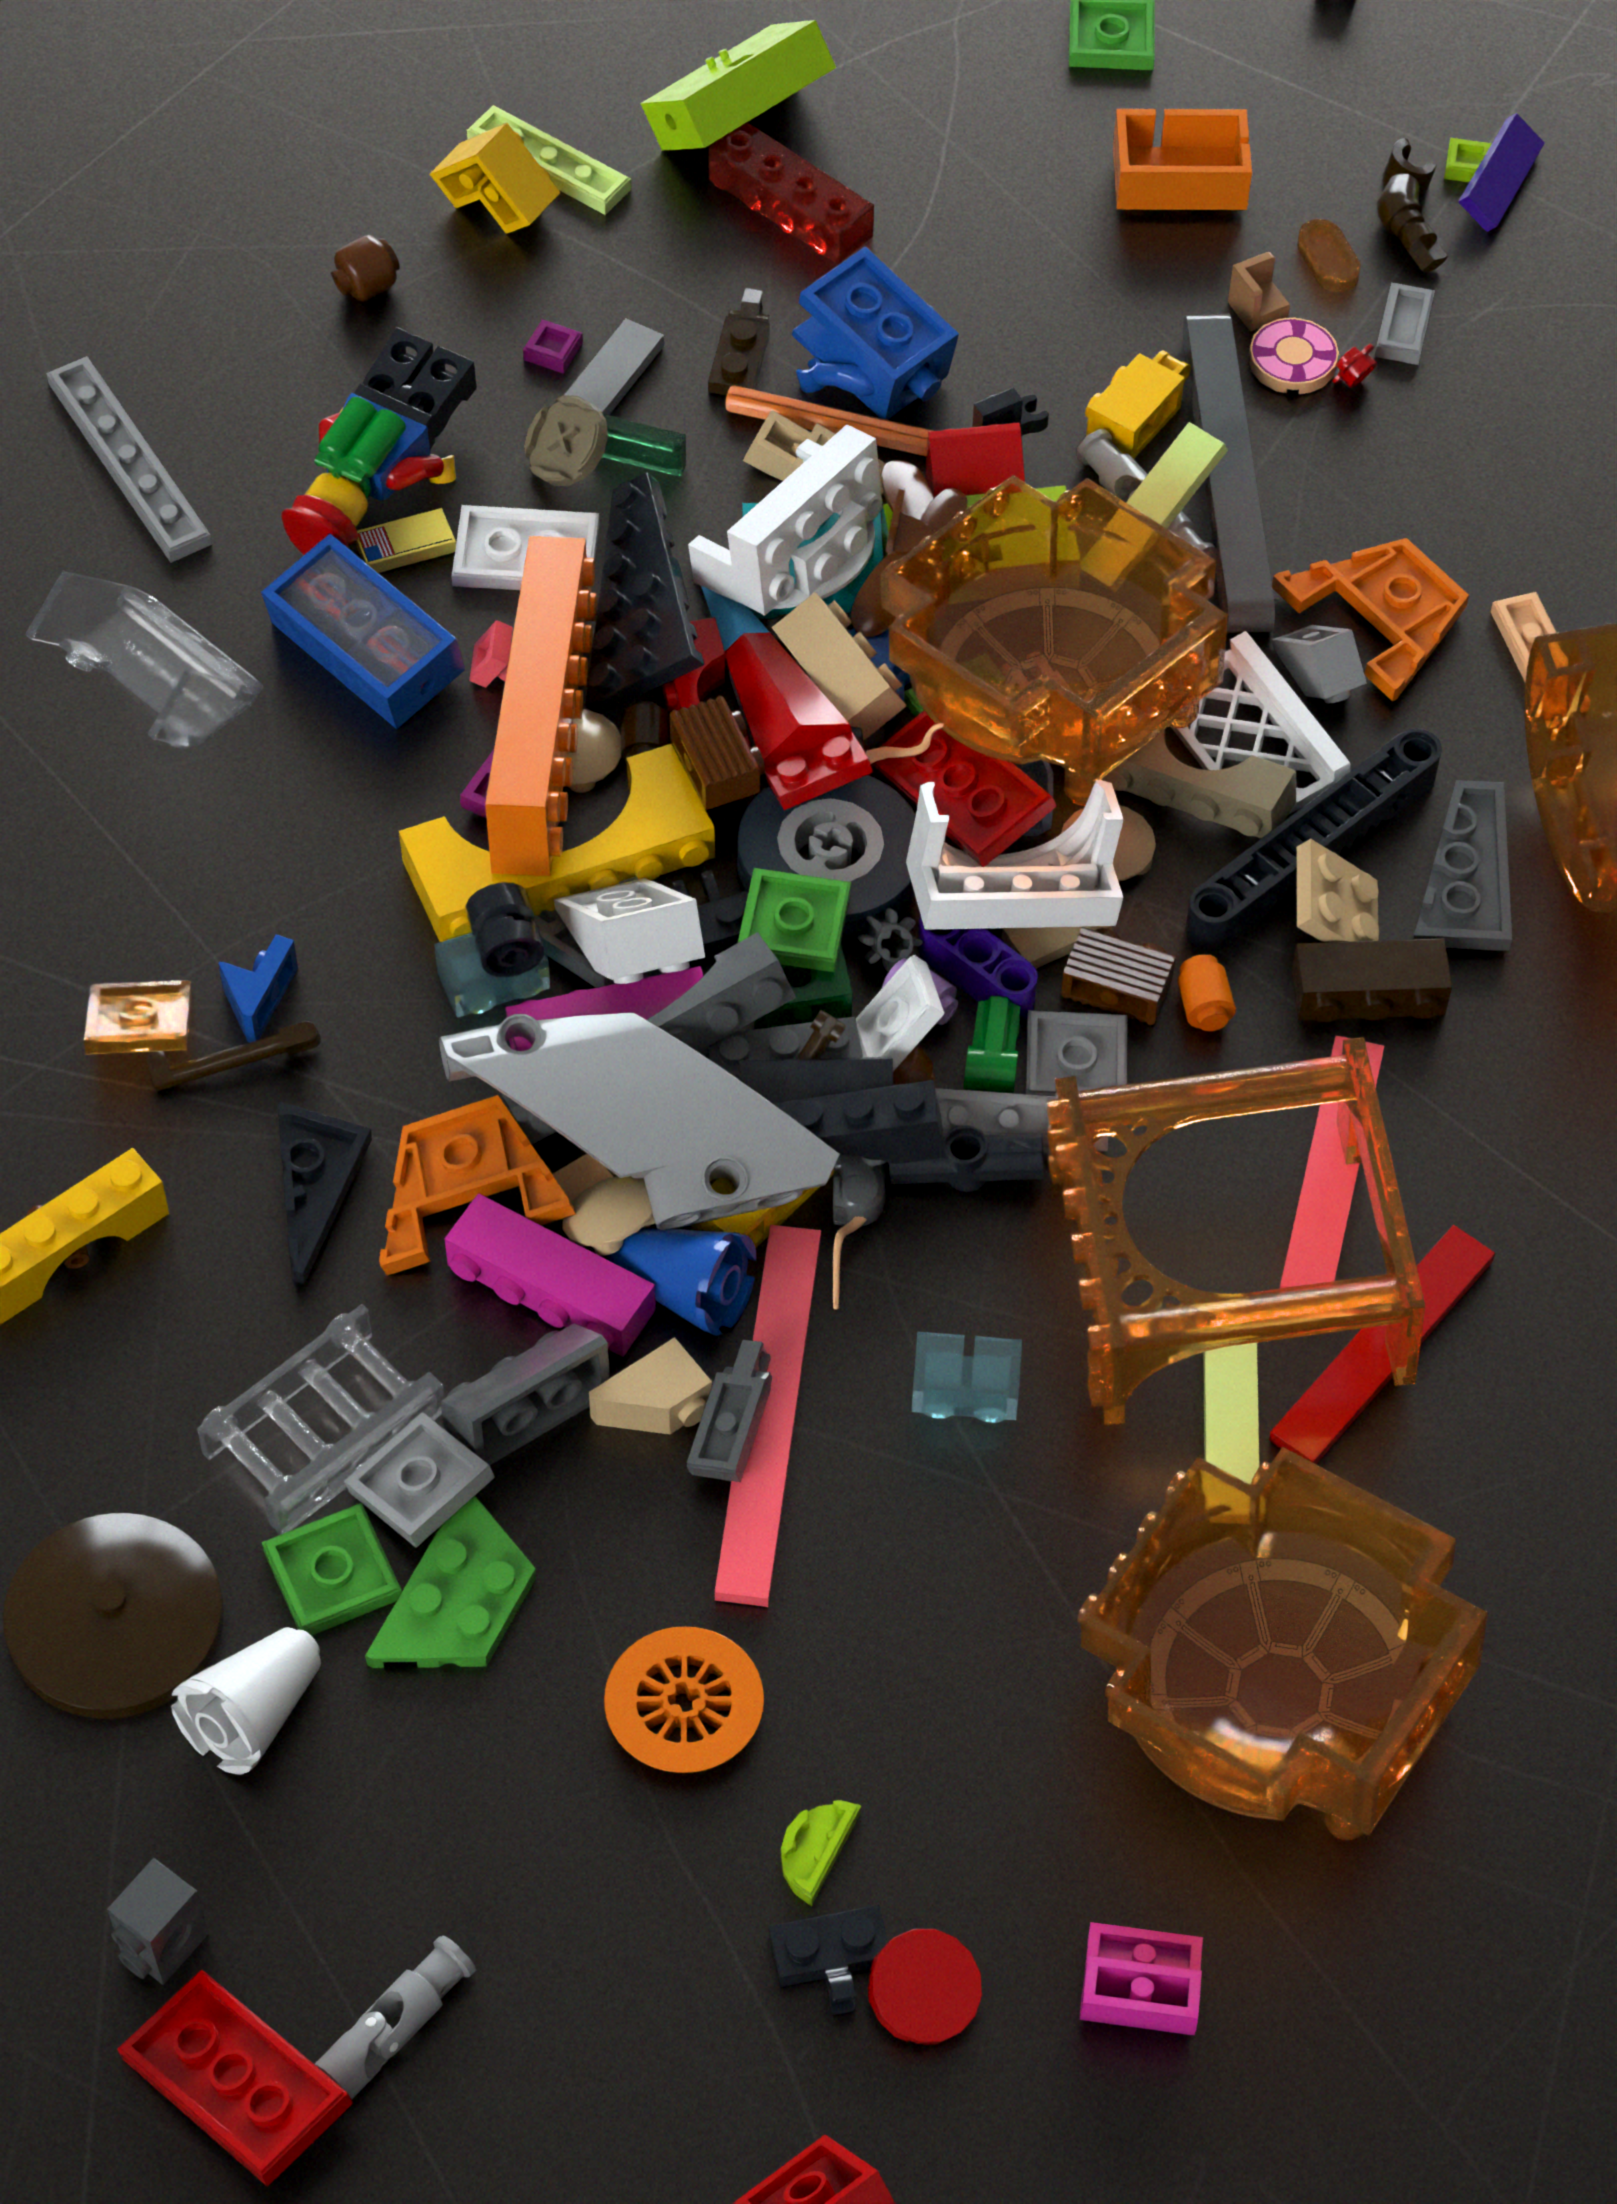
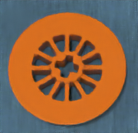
M672 1627L644 1636L632 1644L619 1657L607 1679L604 1707L613 1735L619 1744L634 1758L659 1770L675 1773H692L711 1769L725 1763L748 1744L755 1734L762 1717L764 1691L756 1666L747 1653L735 1642L717 1632L703 1628ZM680 1665L682 1667L681 1677H674L668 1667ZM689 1665L701 1667L693 1678L687 1676V1667ZM656 1673H660L666 1684L664 1685L651 1677ZM710 1674H715L718 1679L704 1685ZM642 1690H645L654 1696H639ZM725 1690L730 1694V1696H715ZM686 1694L688 1700L692 1701V1710L682 1712L680 1705L676 1704V1696ZM638 1711H654L644 1717L639 1716ZM714 1711H730L728 1717H723ZM701 1721L718 1730L713 1734H708ZM665 1722L658 1734H654L649 1730ZM676 1727L681 1728V1741L678 1743L668 1741ZM689 1727L694 1729L700 1739L699 1741L687 1742V1729Z

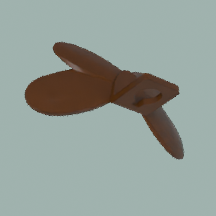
M889 461L883 467L881 474L884 496L893 512L885 550L887 556L867 577L854 600L851 610L853 628L857 633L860 631L865 637L878 636L889 629L904 612L912 598L920 615L930 622H935L942 618L947 604V581L934 543L947 536L959 525L966 513L968 500L963 492L955 488L945 489L934 498L921 471L906 461Z

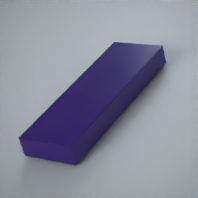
M1517 113L1505 120L1458 201L1486 232L1498 226L1545 144Z

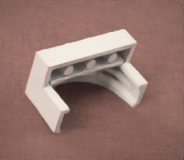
M845 425L823 446L806 439L796 449V456L803 459V464L727 531L729 550L700 535L688 544L693 582L763 615L768 614L772 609L797 607L814 592H817L824 599L847 586L861 573L872 555L875 543V530L872 520L876 518L882 509L876 438L849 425ZM834 512L840 515L834 526L823 536L797 549L801 542L811 539L819 526ZM791 558L794 562L796 579L795 585L794 578L790 575L789 562Z
M1096 780L1079 818L1056 838L1025 851L998 855L985 867H981L965 851L956 849L944 842L949 815L938 814L933 797L934 782L920 785L917 812L906 864L925 930L1116 926L1123 894L1112 863L1124 819L1112 783Z

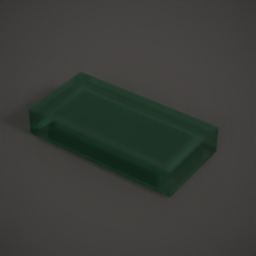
M603 414L606 419L608 438L602 457L682 476L686 467V434Z

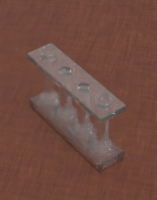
M363 1304L359 1305L349 1314L343 1313L334 1318L324 1333L227 1406H220L212 1410L204 1418L202 1425L197 1428L202 1453L208 1460L227 1447L269 1491L268 1496L264 1498L268 1521L280 1535L293 1530L346 1489L344 1480L420 1413L423 1412L433 1421L442 1414L441 1400L445 1399L444 1387L430 1371L418 1381L408 1382L367 1341L372 1337L369 1310ZM348 1354H351L393 1396L392 1401L376 1413H367L327 1372V1370ZM310 1384L352 1427V1430L336 1444L326 1445L285 1402ZM267 1416L311 1459L310 1464L293 1477H285L244 1435V1433Z

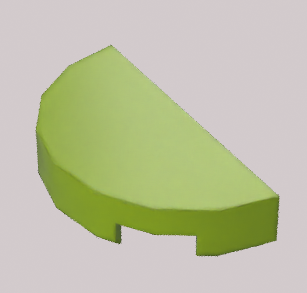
M837 1800L833 1801L831 1805L818 1806L810 1811L806 1809L800 1812L786 1829L781 1846L783 1876L793 1893L811 1907L861 1814V1805Z

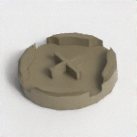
M564 395L554 399L558 402L550 408L544 406L536 414L528 428L524 445L525 456L530 458L532 473L553 486H570L586 478L596 468L602 458L608 438L606 419L598 407L580 396Z

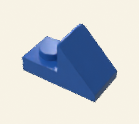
M277 934L267 951L262 950L259 952L252 971L225 962H219L218 964L223 990L247 1042L260 1039L298 970L294 940Z

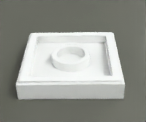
M914 954L908 958L856 1018L863 1057H892L893 1071L945 1014L927 963Z

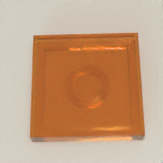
M191 981L91 985L84 1035L86 1055L187 1050L193 996Z

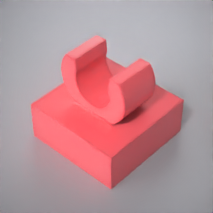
M496 620L474 644L469 681L486 688L496 676L503 681L506 680L512 644V626Z

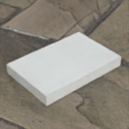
M462 505L452 569V586L520 590L529 536L586 538L587 558H595L600 524L599 513ZM588 586L591 593L592 586Z

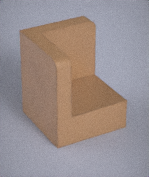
M1266 252L1234 264L1232 268L1228 303L1250 332L1276 319L1287 318L1289 315V302L1272 282L1275 257L1271 252Z

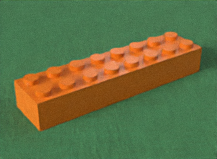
M529 536L485 802L491 874L550 876L553 856L561 857L563 828L557 826L559 821L567 820L568 793L563 792V787H571L573 780V758H568V752H577L578 725L573 724V719L582 718L583 692L578 690V686H586L588 660L587 657H583V653H591L592 625H587L588 621H596L597 594L590 593L588 586H594L595 558H587L586 538Z

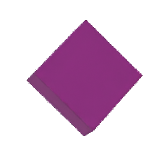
M542 319L523 348V359L564 374L583 344L582 332Z

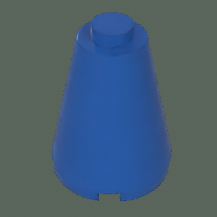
M642 1227L638 1232L625 1238L622 1247L618 1251L607 1255V1260L655 1284L656 1302L704 1332L713 1335L722 1334L719 1330L721 1326L731 1328L739 1320L749 1301L755 1277L746 1274L748 1259L756 1261L754 1242L749 1236L737 1232L686 1229L661 1230Z

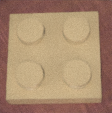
M1312 839L1297 846V927L1323 943L1379 941L1377 880Z

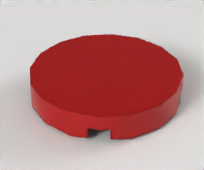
M912 1929L892 1938L874 1957L871 1966L870 1984L868 1985L869 2002L877 2020L894 2037L906 2042L912 2041L923 2045H937L961 2033L975 2017L982 1997L981 1973L972 1953L956 1937L937 1929Z

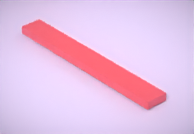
M770 1225L753 1341L762 1342L767 1354L771 1356L767 1370L772 1376L771 1391L741 1482L731 1481L715 1587V1601L765 1607L769 1605L821 1243V1230Z

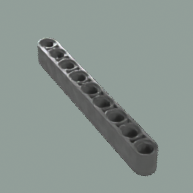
M1230 313L1188 314L1183 319V347L1185 361L1191 366L1188 383L1194 425L1223 442L1228 449L1203 482L1211 544L1217 549L1214 565L1225 634L1243 633L1244 631L1248 633L1273 632L1275 622L1274 596L1232 318Z

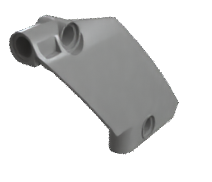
M635 1013L586 1015L535 1020L526 1014H514L507 1017L500 1025L441 1036L439 1038L442 1063L449 1082L477 1076L562 1134L619 1178L632 1176V1178H644L657 1229H675L792 1202L801 1196L803 1190L826 1185L840 1155L796 1120L726 1070ZM512 1037H523L531 1043L532 1047L526 1051H516L511 1049L506 1041ZM716 1178L727 1179L733 1184L735 1192L727 1195L717 1193L712 1189L710 1181Z

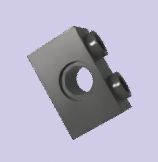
M155 1858L145 1866L107 1909L114 1929L111 1936L119 1945L121 1951L118 1955L120 1961L136 1976L144 1979L149 1974L162 1985L169 1980L209 1934L197 1890Z

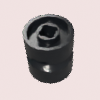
M505 882L488 885L475 892L468 899L465 905L472 935L475 937L476 949L482 969L487 974L495 977L516 976L533 969L541 962L544 956L543 942L538 926L534 922V912L528 893L521 885Z

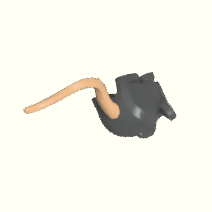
M839 1153V1158L834 1166V1170L837 1171H834L833 1224L843 1226L836 1233L833 1246L834 1310L839 1308L840 1259L843 1240L845 1236L861 1226L874 1222L883 1212L886 1199L884 1182L887 1178V1171L882 1165L885 1161Z

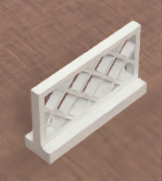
M1244 631L1230 639V650L1152 693V703L1155 707L1161 708L1159 711L1203 770L1222 769L1224 759L1243 762L1253 755L1294 770L1311 772L1317 781L1304 789L1296 788L1297 801L1289 813L1291 814L1308 804L1349 773L1350 762L1248 632ZM1227 668L1237 678L1235 690L1209 687L1211 678ZM1243 687L1247 690V692H1242ZM1182 694L1198 697L1194 713L1174 710L1169 701ZM1206 698L1231 702L1227 718L1203 715L1202 712ZM1239 703L1259 706L1263 711L1260 723L1236 720L1235 716ZM1268 720H1270L1273 725H1269ZM1186 724H1190V725H1191L1190 730H1189V728L1186 726ZM1198 727L1223 729L1224 732L1220 746L1199 743L1196 739ZM1231 731L1256 734L1257 737L1253 751L1228 748ZM1264 736L1285 739L1289 744L1286 756L1261 753ZM1294 753H1296L1299 758H1293ZM1211 757H1215L1216 762H1214Z

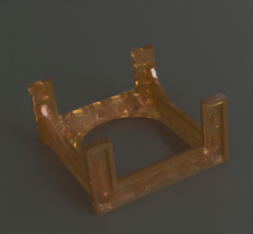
M1364 1037L1343 1040L1342 1055L1318 1059L1078 1091L1076 1076L1055 1079V1099L1046 1101L1049 1121L1047 1136L1050 1150L1048 1166L1051 1184H1061L1066 1219L1076 1218L1078 1232L1070 1233L1074 1264L1084 1263L1086 1278L1078 1279L1081 1305L1083 1310L1092 1309L1095 1324L1087 1325L1089 1344L1087 1360L1090 1376H1087L1091 1407L1101 1406L1104 1426L1125 1423V1404L1130 1394L1140 1383L1160 1369L1195 1354L1242 1344L1387 1325L1385 1344L1394 1384L1399 1386L1416 1383L1425 1302ZM1338 1102L1336 1123L1345 1164H1363L1387 1274L1250 1293L1220 1294L1194 1289L1176 1282L1157 1270L1137 1249L1124 1220L1122 1206L1124 1189L1135 1163L1161 1137L1184 1125L1202 1120ZM1131 1124L1132 1130L1146 1125L1147 1130L1144 1134L1135 1136L1125 1125ZM1104 1135L1112 1136L1124 1143L1127 1152L1122 1157H1108L1097 1151L1093 1145ZM1099 1169L1111 1171L1114 1174V1180L1107 1184L1102 1183L1103 1175ZM1106 1217H1115L1118 1221L1113 1225H1108L1103 1220ZM1106 1238L1111 1239L1108 1244H1106ZM1119 1257L1128 1259L1131 1264L1130 1269L1120 1273L1113 1281V1278L1118 1273L1119 1261L1115 1259ZM1146 1280L1153 1285L1154 1290L1150 1298L1138 1306L1126 1305L1121 1299L1124 1289L1132 1282ZM1165 1296H1174L1181 1303V1305L1166 1303V1309H1160Z

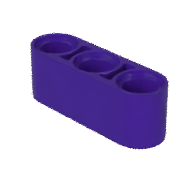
M920 914L918 938L922 940V945L918 946V951L925 962L976 1001H985L991 996L1009 998L1012 1003L1020 1006V1021L1027 1018L1028 1010L1034 1011L1038 974L1036 968L1028 960L985 928L925 930Z

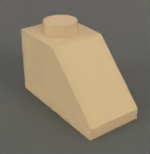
M674 1337L589 1391L590 1417L596 1425L672 1434L684 1425L690 1427L701 1421L712 1388V1381Z

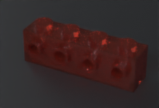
M748 122L720 138L709 147V179L718 188L728 191L743 201L750 209L760 212L778 224L783 231L793 234L810 245L815 252L825 255L838 265L873 237L874 204Z

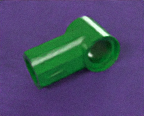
M991 996L985 1001H978L973 1045H968L963 1089L1014 1093L1019 1052L1015 1051L1020 1025V1006L1012 1003L1007 997Z

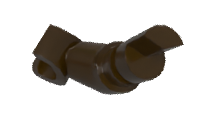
M1402 138L1394 144L1383 173L1382 181L1385 189L1377 201L1378 217L1388 233L1395 234L1398 239L1402 240L1403 246L1420 269L1424 272H1429L1441 266L1448 257L1438 244L1435 232L1428 223H1425L1421 215L1422 207L1418 203L1419 195L1425 193L1428 189L1437 165L1427 162L1425 166L1417 167L1409 163L1407 160L1411 152V145L1407 138Z

